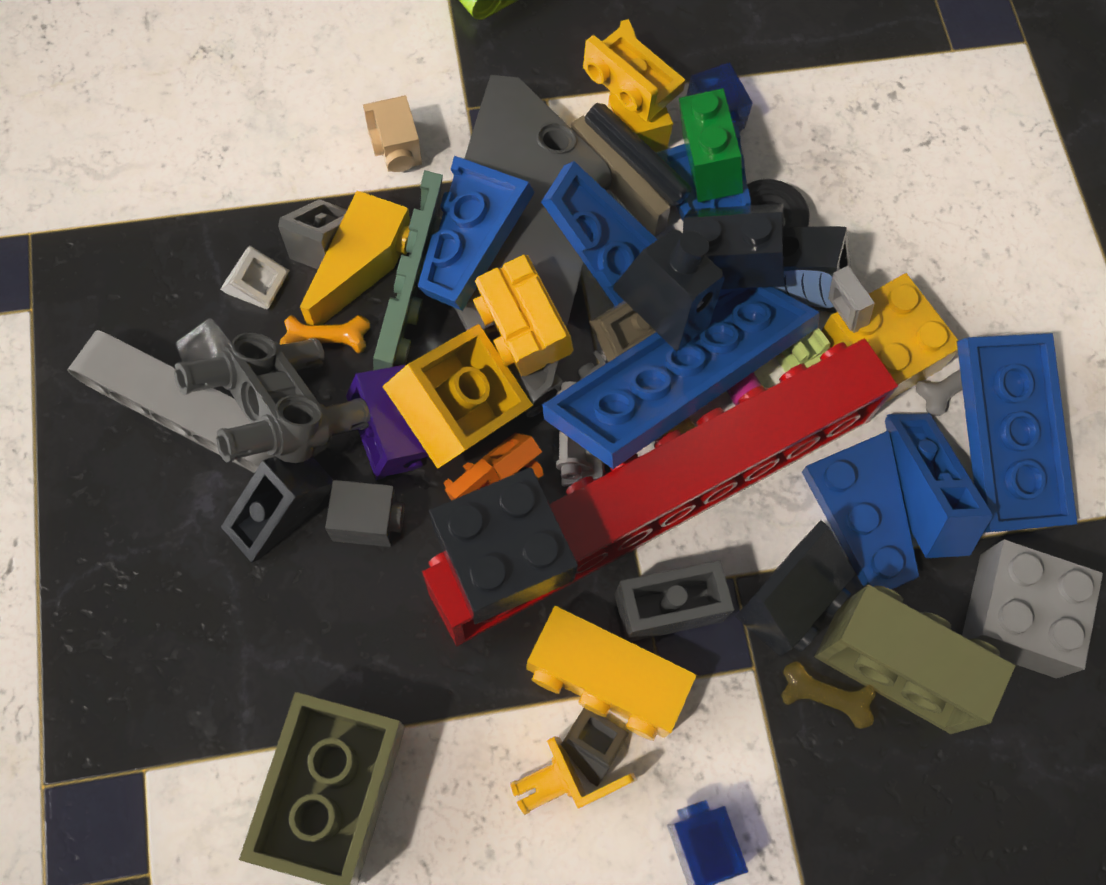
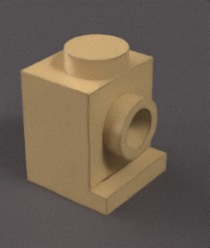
M407 96L363 104L367 130L375 157L384 156L388 172H403L413 166L422 165L419 138Z

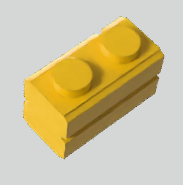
M528 255L519 256L505 263L502 268L497 267L476 278L475 283L480 296L473 299V302L484 325L487 326L494 322L501 336L494 339L493 342L506 367L515 363L520 375L527 376L544 368L548 363L552 364L572 354L574 349L571 336Z

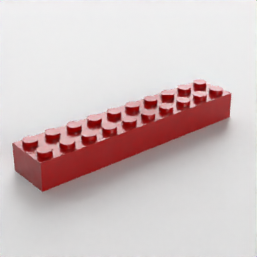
M865 338L850 346H847L845 342H841L823 353L820 357V362L809 368L804 363L791 368L780 377V383L766 390L763 385L751 389L740 397L737 406L725 412L721 407L709 411L696 422L697 427L684 434H681L679 430L667 433L654 443L655 449L640 457L634 454L616 468L612 469L610 467L612 472L596 480L592 476L578 480L567 488L566 496L551 504L549 503L578 565L573 582L475 625L446 557L441 552L429 561L430 568L422 571L429 596L456 646H459L868 423L898 388L897 383Z

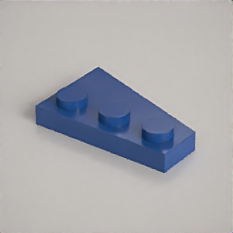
M454 156L450 169L454 174L450 191L444 192L440 208L443 211V216L438 232L431 237L418 287L426 296L463 311L477 288L476 278L487 272L535 191L528 181Z
M889 431L807 465L803 469L802 474L863 587L869 584L872 587L883 586L895 590L919 577Z

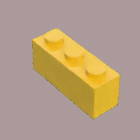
M554 606L532 650L526 667L527 670L534 673L531 680L537 685L557 694L560 693L563 687L581 696L578 704L585 709L603 717H607L608 712L611 711L628 720L625 726L628 730L651 741H654L656 735L665 738L672 733L697 676L557 606Z

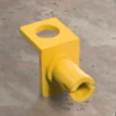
M554 736L547 740L554 756L552 757V764L518 781H512L510 785L514 797L536 788L535 793L517 801L520 810L526 815L531 810L566 793L569 797L573 798L577 809L637 779L634 773H630L586 795L569 755L561 745V738Z

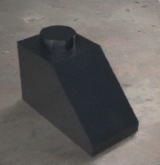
M276 456L265 459L259 465L221 528L251 563L257 561L314 515L331 490L333 479L313 456L299 463L285 462Z

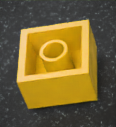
M907 273L869 293L875 302L869 325L853 333V331L849 330L839 313L835 312L829 317L822 329L823 334L831 343L830 348L841 342H845L847 346H850L863 338L867 340L898 385V388L886 402L915 386L919 381H923L942 370L958 353L957 341L959 340Z
M480 324L475 325L407 364L383 385V388L437 469L533 406L509 368L504 365L499 353Z

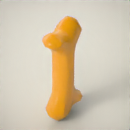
M290 315L285 320L287 333L280 339V345L317 338L321 344H347L356 353L360 354L366 348L363 336L370 330V322L366 317L357 315L344 324L308 326L299 322L294 315Z

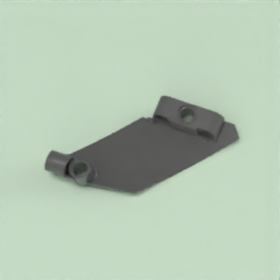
M491 75L464 159L528 181L535 193L487 272L497 267L502 268L505 263L519 256L528 255L567 328L583 261L541 201L563 166L575 161L606 191L612 185L611 172L605 161L519 77ZM476 288L463 311L457 308L454 309L466 331L480 324L496 348L493 340L501 335L494 322L487 326L484 325L473 302V299L480 296L478 288ZM558 361L552 364L548 363L544 368L527 376L520 375L515 363L507 366L533 404L532 407L523 412L526 417L532 418L543 411L542 404L555 397L556 393L560 391L563 380L555 373Z

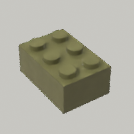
M869 584L846 600L836 611L814 656L949 734L991 723L1016 666L999 657L1000 651L993 645L979 639H967L950 630L952 626L944 618L930 612L920 613L903 604V598L895 591L883 586L872 587Z
M295 692L239 860L324 885H358L405 731L404 725L399 720Z

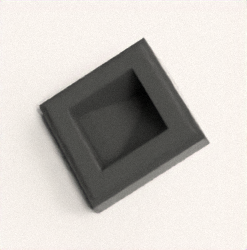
M583 708L561 745L588 781L598 787L615 760L629 732L606 717Z

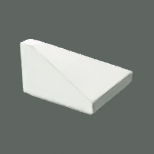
M249 245L220 290L246 302L268 309L290 270Z

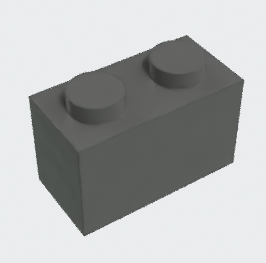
M721 560L622 580L619 582L615 592L625 640L629 642L722 623L734 611Z

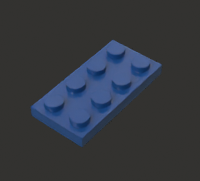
M1053 333L967 337L957 341L973 481L993 514L984 533L1077 524Z

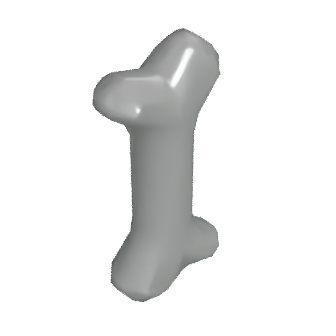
M960 369L939 383L919 381L916 384V393L926 400L927 413L933 416H941L945 413L947 401L962 390Z

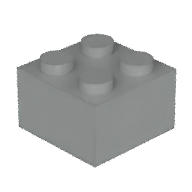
M1002 540L980 554L962 636L967 639L973 638L985 641L996 647L1000 651L999 657L1008 662L1056 679L1085 670L1103 573L1007 540Z

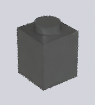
M333 480L325 529L333 542L391 547L393 532L401 533L404 503L397 502L394 487L390 485Z

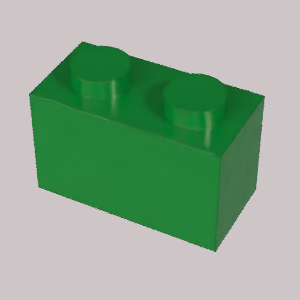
M724 88L680 97L679 107L682 135L698 202L742 194V158Z

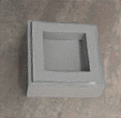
M848 265L833 273L828 299L849 330L855 333L860 328L869 325L875 302Z

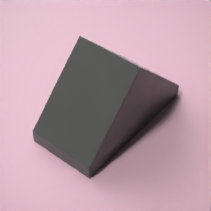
M318 199L280 217L278 227L289 258L318 269L347 209Z

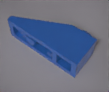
M930 413L888 414L885 419L886 430L890 433L908 525L926 558L970 556L993 517L992 512Z

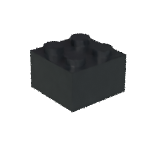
M532 467L429 510L433 530L475 625L575 580L578 568L577 562Z

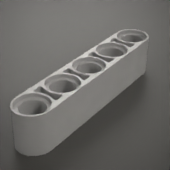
M99 330L93 333L67 369L73 377L93 390L219 455L216 442L217 431L222 428L228 429L250 424V421L234 398L215 388L183 395L175 381V368ZM263 452L238 458L232 462L255 473L263 460L275 456Z

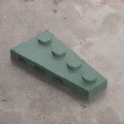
M424 170L420 184V210H413L409 225L410 232L406 246V252H409V257L401 255L394 284V293H397V297H390L373 358L374 370L406 364L411 340L406 339L405 334L408 324L417 325L420 317L423 298L417 297L418 283L431 237L438 232L442 219L439 217L443 175Z

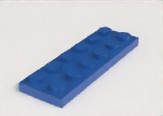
M774 287L742 288L719 296L709 327L677 352L655 332L542 404L544 420L614 469L818 328L820 312Z

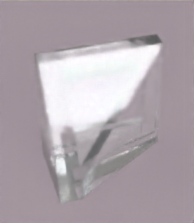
M209 318L176 343L184 363L216 357L219 351L225 347H231L232 344L215 321Z

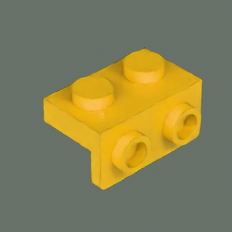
M622 26L604 41L592 35L585 42L583 68L594 82L603 84L618 97L621 104L627 110L636 112L646 122L684 90L686 80Z

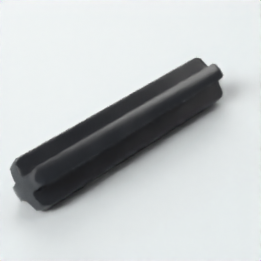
M596 103L585 115L586 124L670 205H680L691 192V186L612 110L602 103Z

